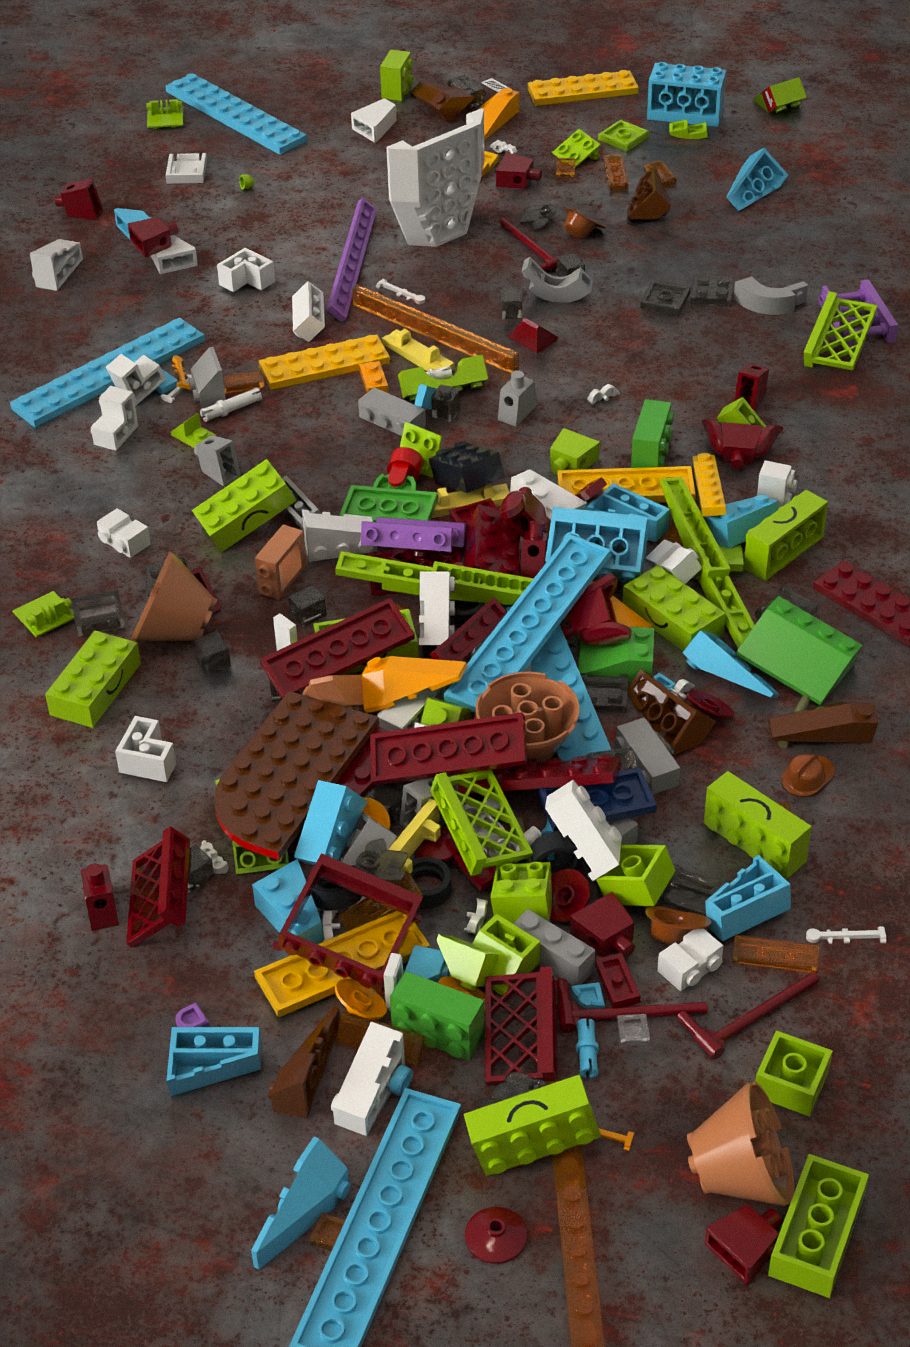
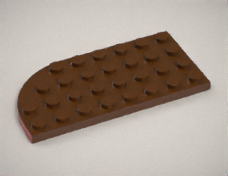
M288 691L226 769L217 784L214 803L216 816L222 830L231 840L245 849L280 860L303 829L318 780L337 783L370 738V734H373L379 726V717Z

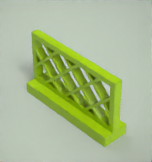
M829 291L805 347L804 366L812 368L814 363L853 370L878 310V305L837 298V293ZM844 306L849 307L850 310L841 313L839 308ZM863 310L871 311L870 314L863 317L858 313ZM851 315H855L857 319L852 322L848 323V321L845 319ZM841 320L844 325L835 329L832 324ZM859 324H862L864 329L858 332H855L852 328ZM849 330L851 335L844 338L840 336L839 333ZM835 335L838 340L829 344L826 339ZM855 339L858 344L849 348L846 343ZM840 345L844 347L845 350L835 353L833 348ZM829 351L831 354L827 358L819 357L821 353ZM848 354L852 358L850 362L840 360L841 357Z
M492 770L471 772L448 777L446 772L435 775L430 791L471 876L481 874L482 869L532 857L533 851ZM487 778L490 789L487 790L475 784L476 780ZM460 784L468 788L464 795L455 791L452 785ZM471 790L485 796L482 803L468 797ZM488 798L499 803L501 807L499 811L485 805ZM464 803L479 809L475 816L464 811ZM481 811L496 817L493 824L478 818ZM499 819L510 825V832L496 826ZM475 824L489 830L486 837L475 833L473 829ZM493 832L505 838L504 845L490 840L491 833ZM509 840L520 845L522 851L515 852L507 848ZM487 846L500 853L498 856L487 858L483 849Z

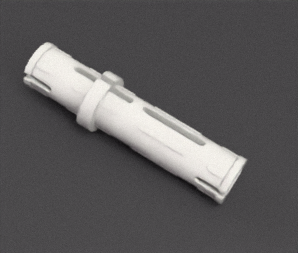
M254 388L227 400H218L216 404L200 409L201 417L206 416L203 418L205 422L219 416L225 417L231 411L261 401V392L256 394V392H259V389Z

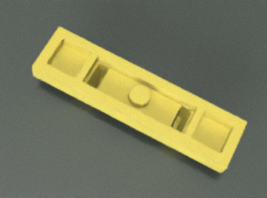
M396 329L391 334L382 338V344L426 371H429L430 368L434 370L450 366L452 371L454 370V362L440 355L439 348L434 345L428 348L414 340L407 329L402 331Z
M490 483L469 493L462 491L447 493L446 487L437 489L438 502L432 518L449 515V510L489 498L493 500L497 507L501 506L504 498L510 493L507 484L491 486Z
M429 799L373 867L374 876L390 882L396 874L407 878L412 873L413 867L412 860L409 859L424 839L436 842L441 836V826L437 824L440 820L439 808L435 800Z

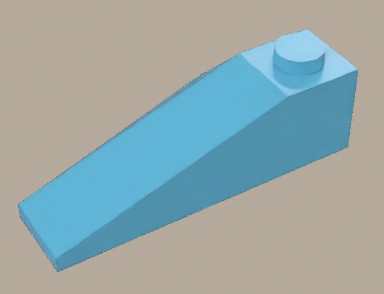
M762 148L750 155L741 167L726 198L740 211L779 188L788 174L769 152Z
M700 630L682 652L688 658L686 662L695 670L700 668L771 698L777 699L780 696L760 675L750 673L752 667L736 657V652L716 634Z
M317 1137L312 1138L293 1168L297 1175L290 1189L284 1187L279 1195L281 1199L278 1204L277 1214L269 1215L251 1249L253 1266L256 1269H261L330 1213L340 1199L344 1200L350 1191L351 1183L349 1182L348 1168Z

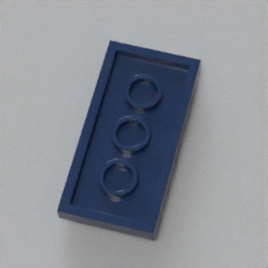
M641 768L620 771L614 783L579 785L586 789L592 804L602 809L607 822L651 814L657 811V804ZM561 787L539 788V797L553 832L560 831L545 809L547 796Z

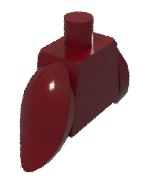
M715 419L702 420L711 449L722 457L724 463H731V467L737 470L742 469L744 465H752L755 459L765 456L772 448L776 438L783 431L782 426L775 424L768 425L763 429V426L721 422L720 427V424Z
M522 487L519 491H512L504 498L499 509V515L522 538L525 532L529 531L530 521L544 522L543 532L549 533L551 521L546 516L545 507L532 494V490L529 487Z
M612 573L605 575L589 585L569 611L571 622L561 626L566 640L577 636L584 645L607 646L631 638L632 630L626 625L617 623L613 604L610 600L617 587L618 580Z

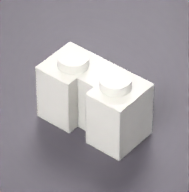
M118 508L97 521L100 540L130 558L151 545L148 527L136 519L131 521L130 516Z
M665 539L645 557L651 568L660 565L685 584L702 569L697 560L699 557L691 548L686 549L677 542L672 543Z
M704 928L694 929L683 937L681 943L677 944L675 942L659 953L657 971L681 992L688 986L697 984L701 977L708 972H713L719 968L722 963L723 945Z

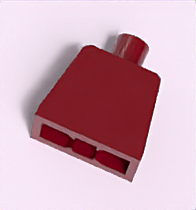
M506 152L496 169V187L527 188L531 180H541L542 170L533 169V159Z
M93 178L68 183L62 190L61 195L55 196L56 206H64L67 215L72 218L97 220L103 211Z
M159 217L128 223L130 241L145 258L171 247V236L178 234L175 222L165 225Z
M747 364L738 372L734 401L743 397L751 408L756 411L766 394L769 369L755 364Z
M530 521L529 531H526L524 534L520 576L534 579L546 564L549 533L543 532L544 522Z
M90 864L87 868L81 870V877L91 929L94 931L119 926L108 865ZM104 899L106 906L97 908L96 900Z
M613 892L570 916V934L594 948L595 953L600 957H605L617 950L626 958L634 952L635 945L631 942L634 937V922Z
M745 1205L707 1226L704 1244L748 1285L771 1258L779 1236L775 1229L782 1224V1219L778 1212L772 1208L760 1216L752 1207Z

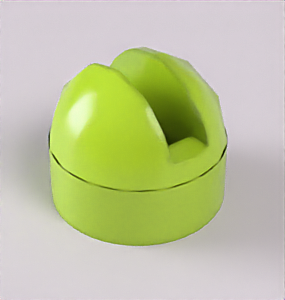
M240 175L239 183L242 190L250 189L254 186V178L251 175Z

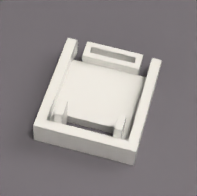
M199 153L177 154V161H174V154H169L166 183H204L207 154L202 153L201 160Z

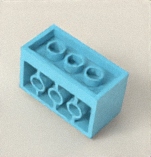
M666 62L655 63L649 78L647 120L676 122L687 119L688 124L707 122V126L718 127L724 110L726 70L718 67L704 68L702 66H685L684 64L673 65Z
M553 507L545 562L550 559L568 534L611 550V557L595 578L600 579L612 573L617 577L618 581H622V584H627L643 574L649 534L647 517Z

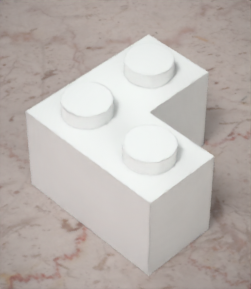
M247 248L240 250L217 264L219 285L232 292L247 283L263 290L275 282L273 261Z
M120 354L106 366L115 387L133 392L135 406L166 380L160 365L145 355L141 356L134 363Z
M110 386L99 397L102 416L91 426V434L94 445L116 451L138 427L133 392Z
M764 461L759 473L757 495H767L769 498L777 500L778 509L791 501V493H795L797 488V480H794L795 470H791L792 466Z
M135 716L115 751L119 773L167 782L176 766L173 743L162 741L159 720Z

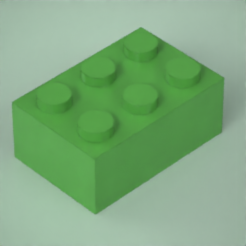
M645 399L632 439L631 468L664 467L665 456L668 455L669 451L668 442L671 443L673 437V429H670V425L673 424L674 412H671V402Z
M405 971L390 995L393 1030L403 1033V1038H411L429 1048L445 1051L455 1058L471 1061L485 1036L484 1000Z

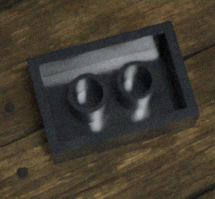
M467 441L458 442L454 445V448L439 450L436 452V455L429 457L435 483L465 493L505 478L499 452L490 450L487 447H480L477 444H469Z

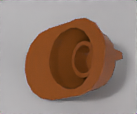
M565 208L568 214L564 230L573 237L584 238L595 227L606 229L602 224L586 218L581 213Z
M798 755L791 760L789 766L782 774V785L786 791L797 797L814 795L834 777L835 767L832 762L820 755Z
M651 906L646 908L645 911L647 917L651 919V937L669 945L675 942L677 944L681 943L683 937L693 929H702L711 925L709 917L697 913L677 911L662 906Z

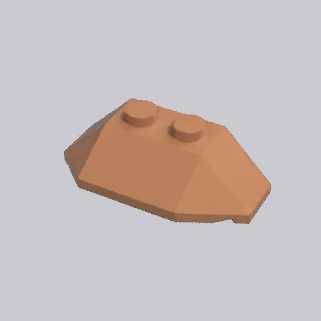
M331 675L312 679L309 681V686L302 693V695L321 700L322 702L364 711L361 675Z

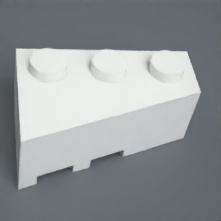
M58 239L30 253L33 269L32 276L36 287L56 291L61 287L83 260L80 242Z
M530 469L511 477L510 492L519 491L522 487H529L532 490V494L544 505L546 516L550 521L553 507L586 510L588 503Z

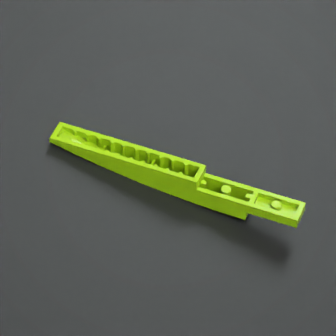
M683 478L660 479V484L683 546L686 549L691 548L699 557L697 560L702 569L696 573L698 581L707 600L726 613L725 625L739 649L755 624L729 577L731 568Z
M343 551L340 552L336 565V575L382 583L383 590L420 595V572H450V577H455V591H450V599L487 603L495 597L500 604L514 605L533 580V578L434 561L433 567Z

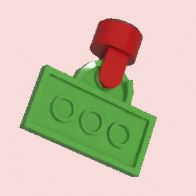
M408 447L395 449L387 466L388 475L384 476L382 473L376 479L373 487L351 485L339 516L343 517L344 514L372 517L373 522H376V517L431 520L438 502L437 492L417 491L416 481L419 479L424 465L421 454Z

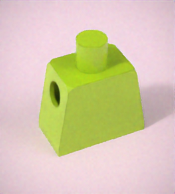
M563 428L550 449L552 472L557 475V470L587 469L599 460L600 442Z
M427 696L421 723L431 726L458 722L461 717V721L471 720L473 712H470L469 708Z

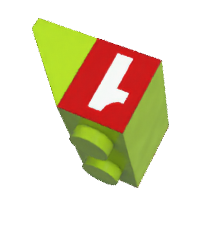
M800 77L769 86L753 99L755 103L768 113L772 111L779 113L786 110L788 106H791V108L800 106L801 101L807 98Z

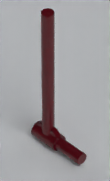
M506 218L500 219L499 223L545 260L543 264L539 265L544 271L549 272L566 265V259L563 255L551 256Z
M815 972L810 973L716 1033L713 1030L701 1028L686 1011L680 1012L677 1020L694 1036V1040L713 1059H717L724 1053L725 1040L818 983L819 976Z
M559 979L556 981L560 1030L564 1033L573 1032L577 1027V1021L585 1018L588 1021L589 1019L608 1020L678 1015L682 1011H686L688 1014L708 1012L707 1002L578 1010V1007L570 1001L567 980Z

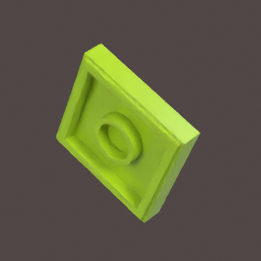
M619 120L598 134L599 141L624 151H629L649 137L648 130L623 120Z

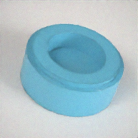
M400 1065L391 1078L389 1091L397 1096H401L404 1089L408 1088L412 1081L413 1070L405 1065Z

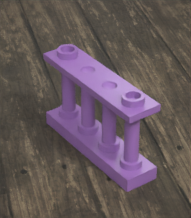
M869 279L861 280L860 289L856 292L837 294V298L847 300L859 299V301L878 305V310L873 320L876 326L870 327L868 335L881 334L887 343L896 342L898 324ZM822 286V294L819 295L821 307H823L829 293L827 286ZM844 306L839 308L841 313L850 310L849 307ZM856 316L847 317L845 319L849 323L856 320L857 318ZM841 320L833 323L835 328L844 325ZM864 328L854 329V331L858 332ZM849 330L839 333L842 338L851 335ZM853 340L846 343L849 348L853 346Z
M376 517V522L362 521L361 545L451 552L452 546H466L467 523Z

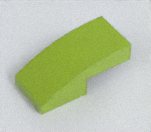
M687 119L669 123V133L671 136L684 139L708 138L707 122L689 126Z
M738 544L729 549L718 545L731 568L730 571H743L744 562L741 545Z

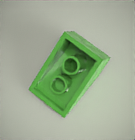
M629 627L632 630L630 639L607 646L584 645L581 642L578 670L582 679L633 682L640 669L652 676L655 628Z

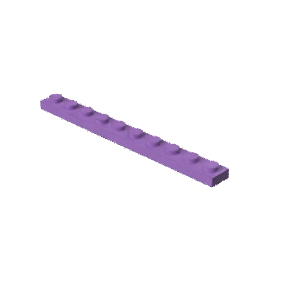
M363 197L358 201L326 309L332 317L340 322L347 318L377 211Z

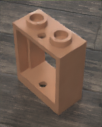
M282 525L255 557L259 594L280 600L305 569L306 555L303 530Z

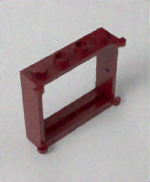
M321 853L279 933L278 941L274 940L272 947L277 951L284 949L285 953L289 955L303 957L312 965L323 966L333 970L336 975L343 978L349 977L358 981L365 988L370 989L372 987L377 994L385 996V988L383 987L384 972L391 953L399 954L413 923L421 922L423 916L418 915L423 896ZM320 878L408 915L381 972L291 933Z

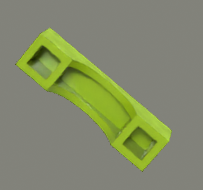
M483 354L462 358L458 362L454 376L444 380L429 376L422 367L403 370L398 374L403 399L409 398L410 401L416 400L420 384L456 393L462 391V387L470 386L471 389L482 387L483 383L488 380Z

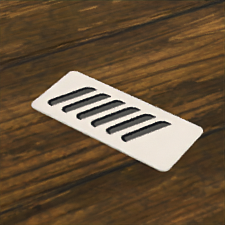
M493 78L481 82L496 92L503 88H509Z

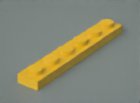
M701 453L697 456H692L702 516L726 515V505L715 455Z

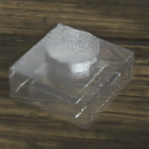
M646 1014L617 1016L620 1046L649 1044L650 1036Z

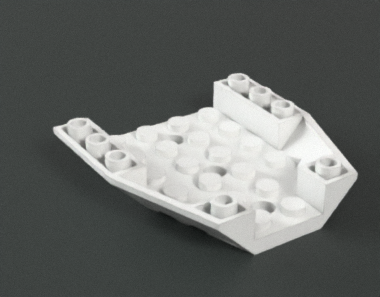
M483 108L466 114V125L412 147L402 140L387 147L389 201L408 245L438 247L467 234L485 162Z

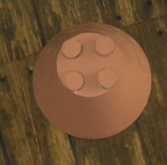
M170 551L130 640L135 642H199L204 627L209 622L217 599L208 592L182 561Z
M516 672L495 679L488 684V689L482 695L479 694L476 701V718L523 712L526 727L527 761L535 760L536 763H542L552 758L573 731L579 719L580 707L576 694L563 681L559 680V682L546 678V674L539 672Z
M753 1082L744 1085L695 1131L687 1134L688 1144L693 1154L688 1156V1163L691 1172L694 1175L699 1174L700 1184L705 1194L715 1193L786 1206L791 1203L795 1192L792 1163L788 1147L782 1149L777 1130L782 1128L769 1097L759 1083Z

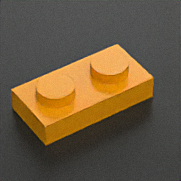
M380 361L359 364V371L367 392L374 387L384 392H389L388 383Z

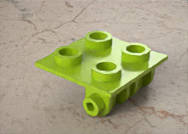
M178 99L169 100V107L168 100H166V107L164 108L162 100H160L161 108H159V100L146 103L148 110L147 128L159 129L161 127L176 128L183 126L182 101Z
M578 129L557 147L552 154L572 169H575L588 156L592 160L598 159L600 154L597 148L601 144Z
M405 422L400 447L412 448L420 453L424 460L421 473L434 478L429 457L436 455V452L440 450L442 436Z
M54 591L12 611L35 637L78 617L70 608L72 607L71 600L69 598H60Z

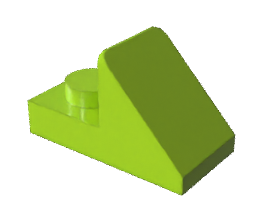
M199 413L171 431V436L193 448L210 436H216V434L201 427Z

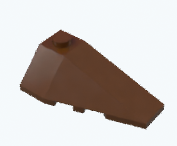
M421 80L410 91L412 96L448 124L474 99L464 89Z
M653 166L638 182L635 190L637 193L631 200L634 204L633 206L630 205L627 209V215L630 219H658L661 215H667L671 210V199L656 168Z
M642 669L639 670L628 688L635 706L642 712L644 718L672 756L703 743L716 723L714 719Z
M836 702L769 718L768 720L772 741L872 743L879 723L874 704L865 702Z
M334 1006L282 1067L276 1082H271L268 1098L272 1099L273 1112L308 1118L341 1026L339 1007Z

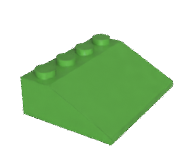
M778 596L753 627L737 650L736 656L798 693L807 695L810 700L821 705L855 665L863 645Z

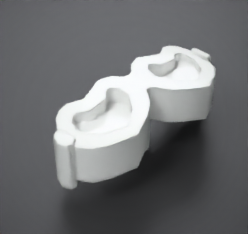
M500 140L490 145L497 153H502L503 151L505 153H517L515 146L507 145L506 142H501Z
M607 384L600 391L593 389L587 400L591 404H595L602 398L608 401V397L619 395L620 392L613 385Z
M681 679L676 683L674 689L671 690L686 699L687 695L684 693L694 688L695 685L685 679Z
M205 840L202 841L200 847L202 860L211 863L213 873H227L229 869L228 863L218 856L211 843Z
M476 898V913L467 912V917L471 919L467 928H464V932L477 934L481 929L487 915V900Z
M324 910L322 925L324 941L333 938L332 929H340V923H332L338 910Z

